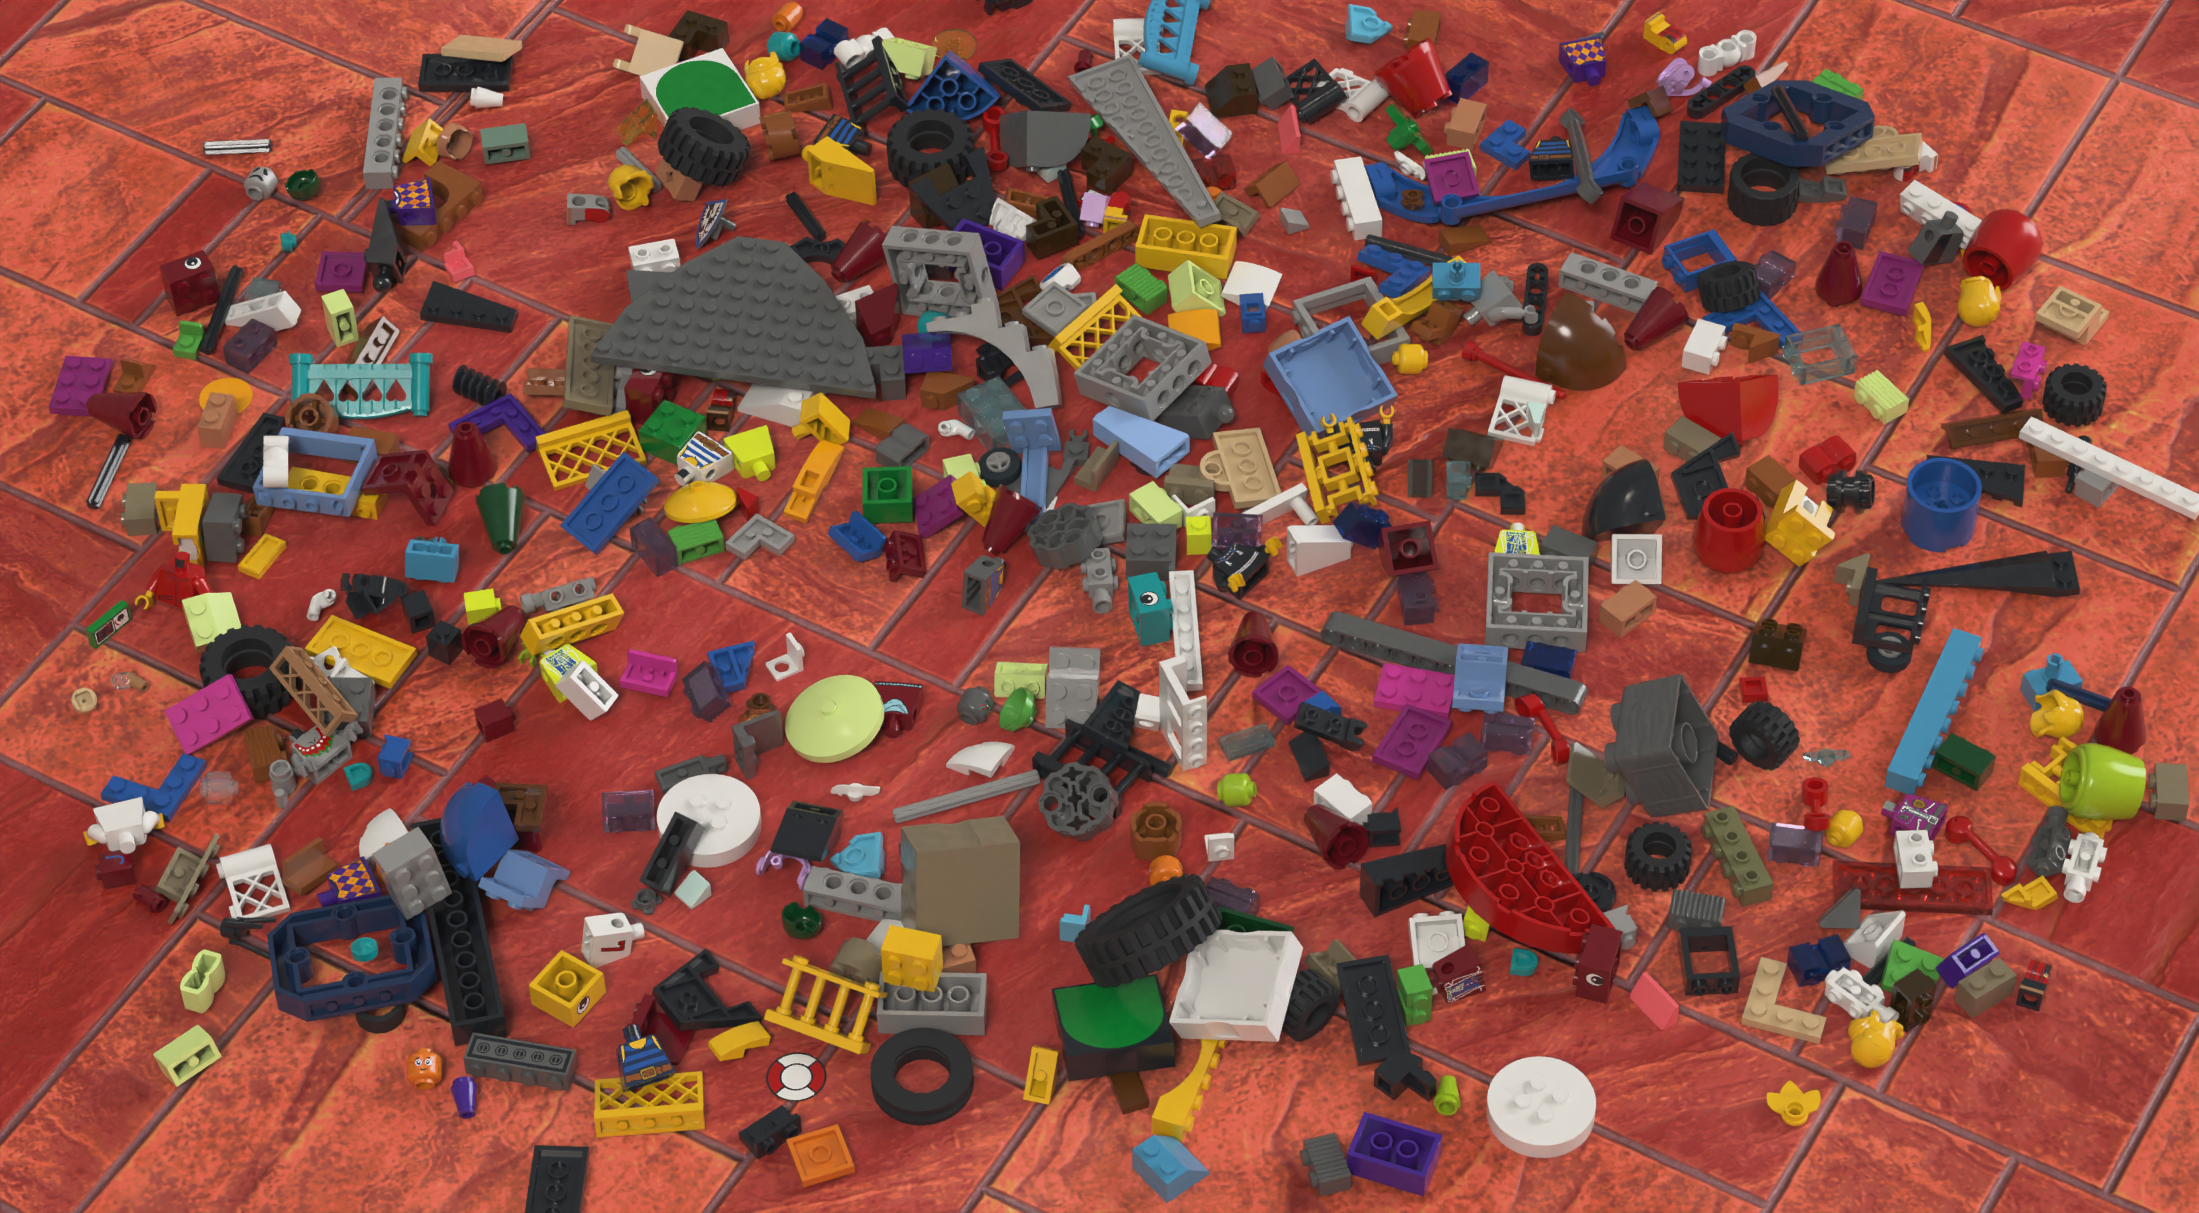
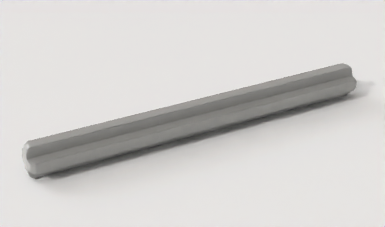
M1034 769L894 808L892 810L893 819L896 823H901L1037 785L1040 783V776L1038 771Z

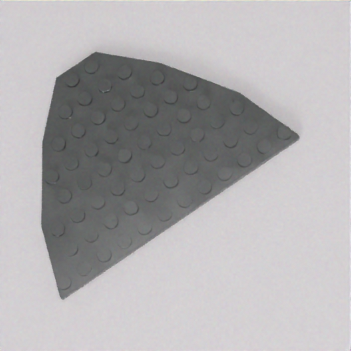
M737 236L682 264L625 307L602 340L597 342L596 348L591 353V363L876 398L874 377L871 372L863 337L825 280L787 243L781 241Z

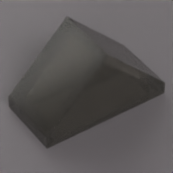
M1432 458L1407 459L1408 497L1432 498Z

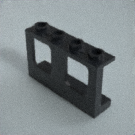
M1868 567L1855 621L1852 643L1912 654L1914 645H1919L1929 601L1931 588H1926L1928 578L1924 577L1921 590L1876 582L1878 569ZM1884 597L1915 602L1917 603L1916 614L1910 616L1884 611L1881 609L1882 600ZM1884 625L1911 631L1910 641L1908 644L1875 638L1876 627Z

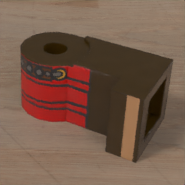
M714 390L711 406H708L706 412L708 430L730 431L736 403L735 390ZM717 418H725L724 424H717L714 421Z

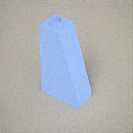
M1108 406L1093 418V435L1108 446L1114 440L1119 442V453L1155 478H1158L1190 452L1188 434L1123 410Z

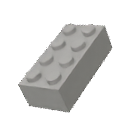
M880 971V990L888 994L886 998H878V1033L897 1034L914 1028H932L951 1035H985L988 994L987 973L942 972L935 992H929L900 985L894 986L883 982V974Z

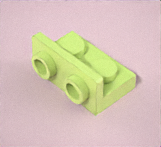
M997 662L994 695L996 697H1009L1016 689L1024 687L1033 694L1034 699H1044L1047 664Z

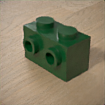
M1950 733L1935 752L1933 768L1978 791L1993 773L1996 755L1972 744L1965 738Z

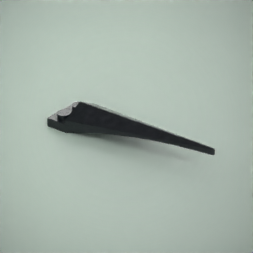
M2046 550L1876 581L1896 586H1922L1924 577L1928 578L1926 586L1992 589L2049 597L2080 594L2072 551L2048 553Z

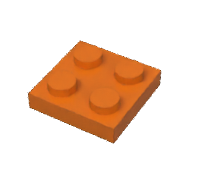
M838 1124L786 1139L787 1148L803 1188L855 1172L854 1163Z

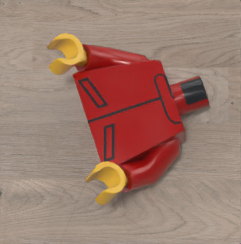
M181 551L177 552L175 557L168 563H163L156 570L145 588L147 590L146 594L138 596L135 600V605L140 606L145 599L146 606L144 610L152 608L154 606L153 595L156 594L157 600L182 608V600L205 593H213L206 579L205 569L202 566L191 563L190 554Z

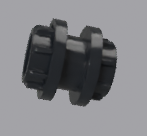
M1838 470L1837 474H1831L1827 480V504L1832 508H1836L1838 513H1845L1846 506H1854L1856 513H1863L1865 509H1871L1875 501L1874 477L1866 475L1864 470H1857L1855 477H1848L1846 470Z

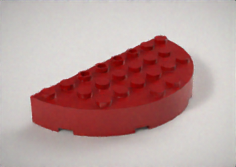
M1496 780L1479 787L1463 802L1448 833L1445 859L1449 875L1457 891L1470 908L1484 921L1503 934L1529 947L1568 954L1582 953L1581 943L1584 933L1589 934L1592 924L1615 929Z

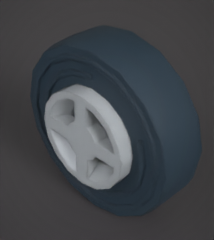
M993 448L984 453L978 462L981 479H984L986 484L992 487H999L1000 484L1004 486L1012 484L1019 478L1022 471L1019 456L1010 448Z
M1881 632L1874 636L1878 639L1905 644L1909 643L1904 636L1894 632ZM1869 646L1866 653L1868 662L1875 669L1886 673H1896L1904 670L1910 664L1912 654Z

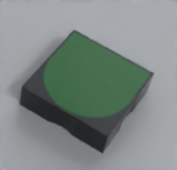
M1157 974L1148 975L1142 979H1135L1128 984L1122 983L1117 987L1109 986L1108 988H1103L1102 986L1098 987L1096 983L1052 988L1053 1014L1058 1036L1062 1041L1063 1059L1068 1081L1105 1077L1121 1072H1141L1175 1067L1174 1040Z

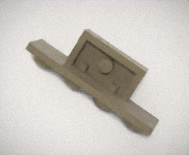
M214 834L202 858L179 846L173 854L154 890L177 902L167 921L168 924L172 925L176 917H183L189 906L184 903L187 897L193 898L199 887L195 883L197 878L203 879L210 866L206 863L208 857L213 859L220 845L216 844L220 837L219 834Z

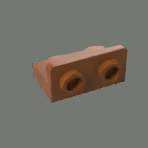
M528 369L527 383L523 385V394L563 396L565 369Z

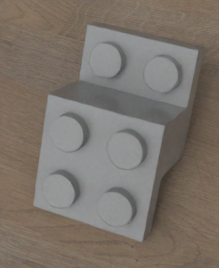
M1050 646L1049 673L1046 678L1045 728L1065 729V721L1067 719L1083 725L1096 709L1099 699L1101 648Z

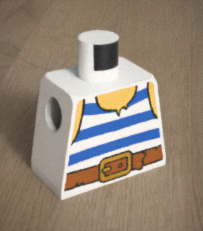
M698 431L678 453L677 465L679 472L674 477L681 486L686 485L689 481L714 482L734 469L733 454L719 443Z

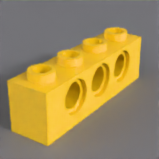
M292 467L288 474V488L343 495L351 477ZM361 491L351 515L378 520L387 501V494L365 496Z
M612 593L528 619L520 637L531 656L566 644L616 630L624 615V611Z

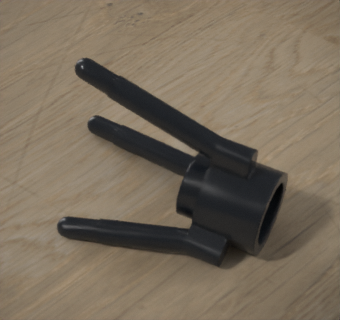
M225 917L220 926V933L222 937L229 938V944L238 945L270 960L269 953L241 941L240 938L246 936L248 929L263 928L262 924L255 923L275 922L276 918Z

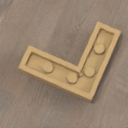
M1761 957L1741 1024L1820 1044L1827 1017L1777 1005L1776 1001L1786 972L1787 963Z

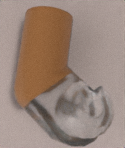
M133 672L116 673L110 679L111 685L119 690L134 688L143 694L148 691L150 686L147 681Z

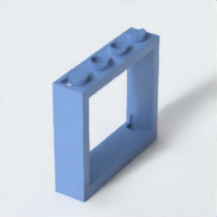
M282 427L278 436H288V455L292 452L359 462L343 495L290 488H263L262 467L253 486L257 505L350 517L362 491L360 488L378 457L375 440Z

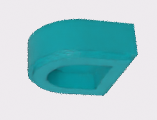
M355 763L343 768L352 791L368 786L373 780L372 769L366 763Z
M1513 948L1510 975L1530 976L1534 974L1538 968L1537 955L1530 950Z

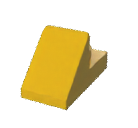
M1035 1045L1032 1047L1023 1100L1047 1105L1051 1103L1059 1078L1057 1073L1059 1050Z

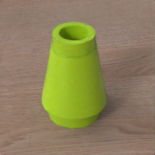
M1450 1075L1443 1076L1440 1079L1434 1099L1436 1110L1440 1114L1448 1116L1455 1114L1461 1105L1456 1079Z

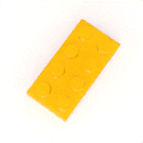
M334 615L330 616L305 647V652L310 657H315L336 646L341 659L343 657L346 658L351 668L368 678H372L376 684L389 689L393 687L417 656V650L412 646ZM331 655L327 656L324 663L335 666V658Z

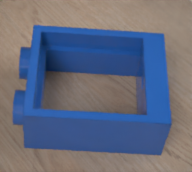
M1715 229L1665 245L1664 255L1662 256L1664 268L1670 271L1675 283L1680 285L1685 293L1698 288L1697 276L1704 270L1720 263L1737 261ZM1707 252L1715 264L1688 273L1680 261Z

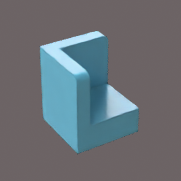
M1084 905L1082 916L1064 914V917L1060 918L1061 941L1074 942L1076 937H1078V933L1086 929L1085 926L1091 922L1090 905Z

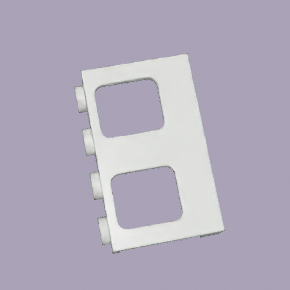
M1183 655L1159 662L1160 729L1182 770L1198 768L1201 765L1207 764V697L1205 695L1189 700L1187 696V661ZM1175 731L1181 741V746L1173 733Z

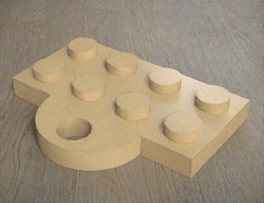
M1874 126L1871 139L1826 163L1827 175H1842L1846 172H1866L1873 169L1887 170L1892 167L1919 165L1923 143L1922 133L1899 135L1898 131L1893 127Z
M1260 428L1213 432L1212 441L1215 450L1207 453L1201 459L1199 468L1200 479L1214 480V490L1229 491L1234 509L1255 507L1281 494ZM1207 470H1214L1217 473L1211 474Z

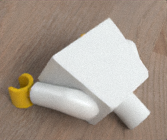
M142 797L93 808L97 824L91 825L83 834L87 845L96 843L106 844L109 851L121 850V852L129 854L135 850L137 845L146 842L147 833L151 832L152 829L164 827L163 814H157L153 811L146 812Z

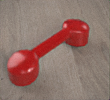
M996 105L990 106L983 112L982 127L990 135L991 151L986 154L988 168L992 171H1002L1007 168L1009 159L1008 154L1000 151L999 145L1000 115L1005 114V111Z
M1531 693L1516 698L1515 708L1520 717L1526 721L1539 718L1552 739L1551 756L1554 765L1559 766L1567 763L1570 755L1569 743L1567 739L1561 736L1552 722L1540 697Z
M1808 778L1802 784V800L1805 805L1810 807L1811 813L1804 815V828L1809 831L1822 832L1830 827V815L1821 813V807L1828 801V783L1822 778Z
M1964 816L1950 818L1946 824L1945 838L1954 844H1962L1969 841L1992 863L1990 875L1993 881L2001 886L2012 885L2017 874V865L2014 860L2007 856H1999L1972 831L1973 825L1969 818Z

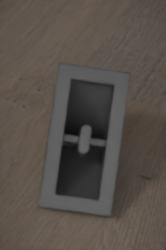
M1854 885L1816 922L1822 928L1860 929L1861 891Z

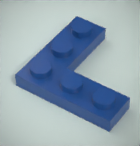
M1368 244L1358 253V261L1392 274L1380 283L1378 291L1392 298L1400 297L1412 291L1430 276L1431 268L1424 266L1423 263L1403 258L1399 253H1390L1378 245Z
M1760 291L1759 299L1744 308L1729 312H1712L1703 316L1702 319L1726 326L1725 334L1732 331L1734 322L1746 325L1756 321L1763 330L1781 334L1779 347L1782 350L1802 341L1803 336L1762 291Z
M183 753L158 790L113 775L101 792V798L103 801L114 804L142 797L146 812L162 813L163 820L170 822L206 769V761Z

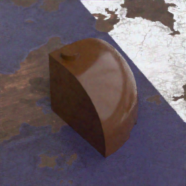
M1567 291L1555 307L1544 329L1537 353L1535 376L1565 389L1578 391L1599 389L1614 382L1625 371V352L1623 346L1618 345L1614 337L1616 332L1605 318L1601 320L1592 311L1593 306L1585 300Z

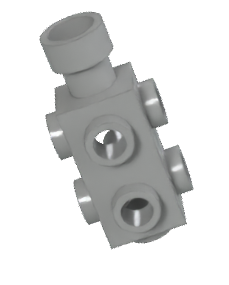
M1095 548L1089 558L1080 562L1081 574H1086V577H1082L1083 592H1088V597L1092 598L1093 610L1098 614H1105L1112 610L1111 597H1113V590H1118L1117 575H1112V572H1116L1115 557H1110V548Z
M593 577L583 578L548 588L535 594L526 593L520 595V602L525 614L535 612V609L540 607L543 608V611L554 612L564 609L567 605H577L594 598L593 592L596 591ZM579 585L580 590L576 593L575 587ZM553 592L556 593V597L554 600H552L551 594Z

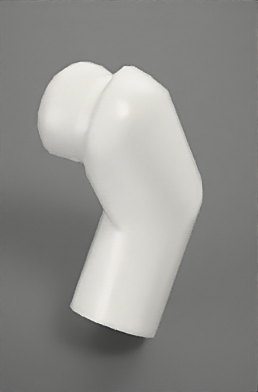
M326 589L314 595L309 605L307 618L311 621H317L321 610L335 602L336 592L332 589Z

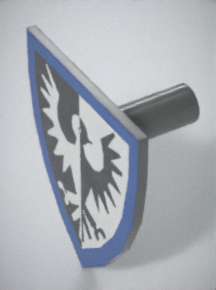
M727 199L706 202L696 232L697 250L703 246L708 238L717 241L722 227L730 231L735 229L736 223L722 216L728 202Z

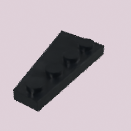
M1983 335L1946 347L1944 355L2002 413L2022 407L2024 399L2012 380L2007 379L2004 375L2005 369L2003 366L1995 361V353L1991 348H1987L1985 345L1986 339Z

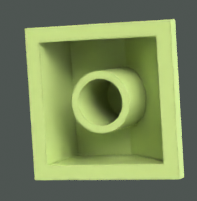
M897 37L882 41V45L899 72L905 73L906 78L918 80V78L930 75L933 71L937 47Z
M1186 260L1168 275L1171 305L1175 312L1193 309H1214L1219 312V317L1226 314L1224 299L1220 296L1222 293L1221 280L1189 260Z
M231 592L205 593L182 600V608L197 654L204 652L210 642H214V638L220 633L224 635L228 629L233 627L234 629L241 628Z

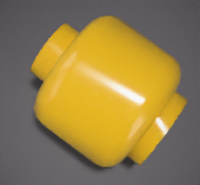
M1402 343L1397 348V351L1392 353V365H1396V369L1400 374L1419 375L1423 369L1427 368L1428 352L1420 344Z
M1852 810L1836 812L1830 818L1829 829L1825 830L1829 843L1840 848L1852 846L1864 831L1861 817Z

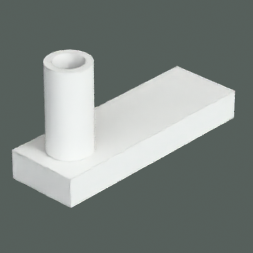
M1300 483L1243 512L1239 527L1246 534L1291 510L1297 513L1305 525H1315L1319 518L1306 502L1308 489L1303 483Z

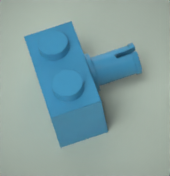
M1456 260L1451 263H1433L1432 299L1448 301L1450 299L1472 301L1480 299V263H1464L1461 260L1456 263Z
M438 537L433 538L432 542L410 539L405 551V577L416 580L425 579L441 583H454L459 570V545L449 544L442 537H440L439 542H437Z
M2052 653V656L2049 654L2046 667L2030 670L2023 674L2020 691L2033 711L2041 708V704L2035 701V696L2048 692L2046 686L2049 679L2055 678L2082 688V679L2070 661H2063V657L2060 654Z

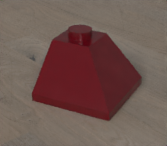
M897 283L855 301L857 330L863 337L867 347L886 346L893 341L900 321L899 289Z

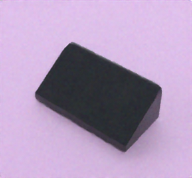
M1303 732L1289 741L1288 744L1305 782L1329 776V761L1317 736Z

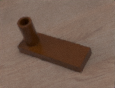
M1121 1072L1107 1076L1123 1115L1148 1108V1099L1136 1072Z

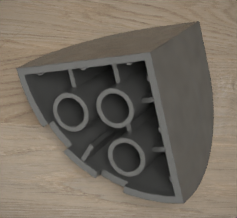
M1027 110L1000 115V138L1003 152L1009 156L1008 163L1013 167L1026 168V172H1040V168L1056 167L1068 163L1081 152V149L1087 142L1090 132L1091 114Z

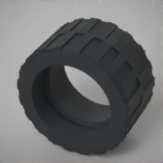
M1754 153L1740 157L1734 162L1730 171L1727 196L1730 211L1741 221L1751 225L1773 226L1785 222L1793 215L1797 207L1800 185V172L1797 170V166H1786ZM1766 186L1776 191L1764 192L1751 187Z

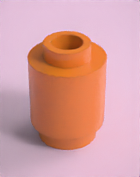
M796 2L785 3L772 17L775 29L782 32H790L801 20L803 10Z

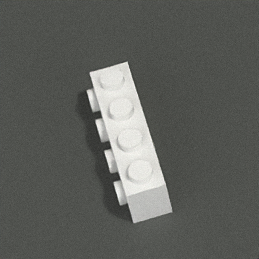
M1916 180L1900 194V211L1923 226L1928 220L1942 219L1946 211L1956 213L1958 215L1956 224L1964 232L1959 246L1962 249H1966L1974 230L1982 221Z

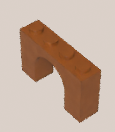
M441 161L435 163L424 173V178L430 177L432 194L447 201L444 206L435 210L437 224L401 226L398 222L397 213L392 214L400 241L422 253L483 200L480 182Z

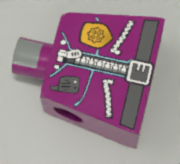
M1909 794L1906 795L1900 806L1887 800L1882 808L1881 815L1892 819L1890 834L1895 837L1896 831L1927 830L1929 840H1934L1946 821L1948 805Z

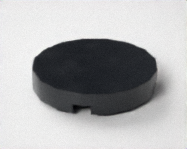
M1581 872L1573 876L1603 913L1612 910L1616 901V891L1613 882L1607 876L1598 872H1590V874H1583Z

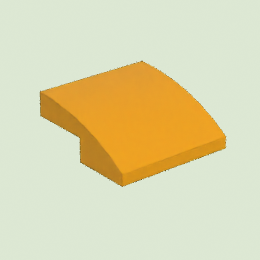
M1193 309L1168 315L1169 328L1205 341L1208 351L1221 347L1219 312L1217 310Z

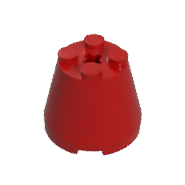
M1430 37L1416 43L1410 49L1394 57L1373 74L1377 83L1410 112L1414 118L1421 115L1425 110L1426 112L1438 105L1437 102L1439 100L1442 101L1452 94L1436 46Z

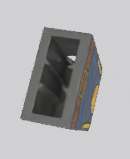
M981 555L964 571L962 608L982 616L986 614L1003 588V573L1006 568V563L1003 559L999 557L993 559Z

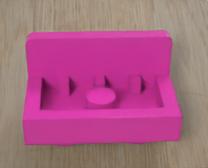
M2022 342L2010 376L2024 380L2021 393L2022 398L2031 399L2033 391L2039 390L2042 378L2039 375L2045 374L2048 361L2044 360L2046 350L2044 346L2028 342Z
M630 649L627 653L628 664L620 679V687L668 697L678 677L676 659Z

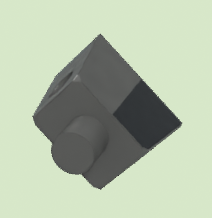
M1946 211L1942 219L1928 220L1909 247L1908 252L1921 265L1953 262L1964 235L1963 230L1956 224L1958 215L1952 211Z

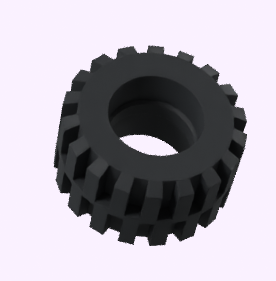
M1729 261L1709 267L1697 276L1702 306L1708 311L1729 312L1738 310L1752 304L1761 295L1755 266L1749 262Z
M2068 363L2064 364L2063 367H2056L2054 371L2051 370L2046 379L2042 400L2044 411L2048 412L2050 418H2055V422L2059 424L2061 422L2065 423V426L2075 425V427H2080L2081 424L2086 426L2091 421L2095 422L2103 411L2107 391L2104 377L2098 375L2097 370H2091L2087 365L2080 366L2078 363H2074V365Z
M1752 702L1732 722L1729 728V736L1737 752L1747 762L1763 770L1769 769L1771 771L1779 768L1797 749L1800 742L1799 732L1795 728L1794 722L1780 708L1773 706L1769 702Z
M1656 821L1651 825L1645 823L1642 828H1635L1634 833H1630L1626 843L1624 867L1628 878H1632V882L1635 885L1640 884L1644 890L1650 888L1652 892H1657L1662 889V892H1666L1670 887L1672 889L1677 888L1678 883L1683 884L1689 874L1692 853L1691 841L1687 839L1685 832L1680 833L1679 827H1671L1670 823L1666 822L1659 824V821ZM1650 855H1662L1666 858L1657 859Z
M1306 969L1297 973L1282 1030L1296 1042L1308 1040L1316 1035L1334 1015L1340 1001L1339 990L1316 970Z

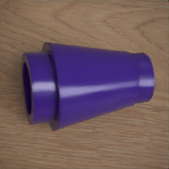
M458 1077L452 1082L451 1092L459 1112V1117L463 1119L472 1118L476 1115L477 1084L472 1077Z

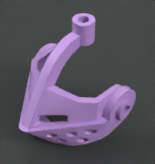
M1683 58L1674 59L1666 66L1656 80L1657 86L1663 85L1668 96L1696 94L1703 87L1705 89L1709 87L1711 81L1702 77L1695 87L1683 90L1695 74L1694 68Z
M771 850L766 853L765 857L762 856L756 866V874L759 876L764 874L770 864L775 869H781L784 858L789 857L800 861L803 867L798 876L797 884L799 889L803 891L811 870L807 859L772 853Z

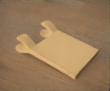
M626 24L624 32L630 36L637 37L638 41L631 63L615 59L613 67L642 76L677 64L684 42Z

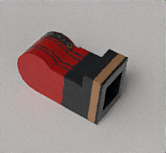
M2035 960L2030 961L2024 980L2019 988L2016 1005L2040 1011L2051 975L2052 965ZM2024 994L2038 997V1000L2034 1002L2025 999Z

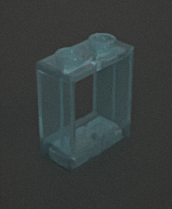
M1840 324L1786 335L1782 354L1784 359L1789 361L1791 372L1794 377H1797L1801 385L1855 373L1857 355ZM1831 346L1836 359L1805 365L1799 353Z

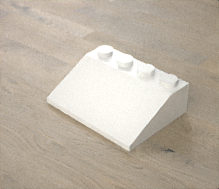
M752 383L737 409L742 413L792 427L800 423L802 401L820 392Z

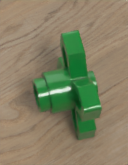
M1391 103L1385 110L1397 126L1389 132V135L1386 137L1387 142L1395 151L1404 150L1413 143L1425 156L1429 155L1433 149L1419 133V125L1408 116L1405 117Z

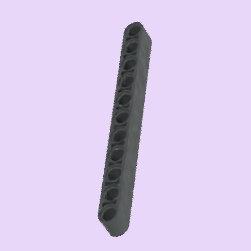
M1337 611L1329 614L1320 633L1321 638L1331 645L1406 667L1455 675L1457 646ZM1507 661L1505 696L1516 699L1532 693L1540 697L1546 708L1571 715L1580 712L1588 694V689L1583 683Z

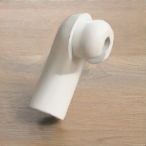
M958 420L942 421L938 425V431L945 437L960 435L967 440H971L975 434L974 429Z

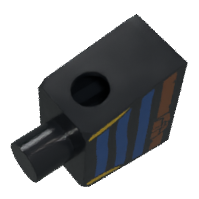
M837 114L831 116L814 139L815 145L828 136L835 142H839L842 147L855 156L861 154L868 157L872 150V144L864 141V129Z
M1553 136L1549 140L1537 141L1529 158L1531 180L1575 179L1570 140Z

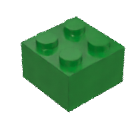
M663 400L638 430L643 452L677 465L678 453L698 431L707 436L705 416L667 400Z
M911 466L863 468V516L870 523L913 522Z

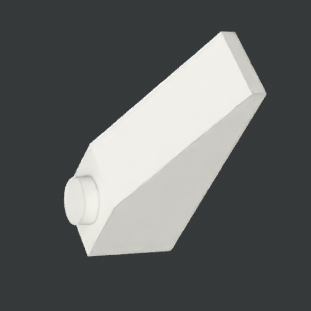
M286 291L231 305L224 323L231 326L279 331L294 327L301 309Z

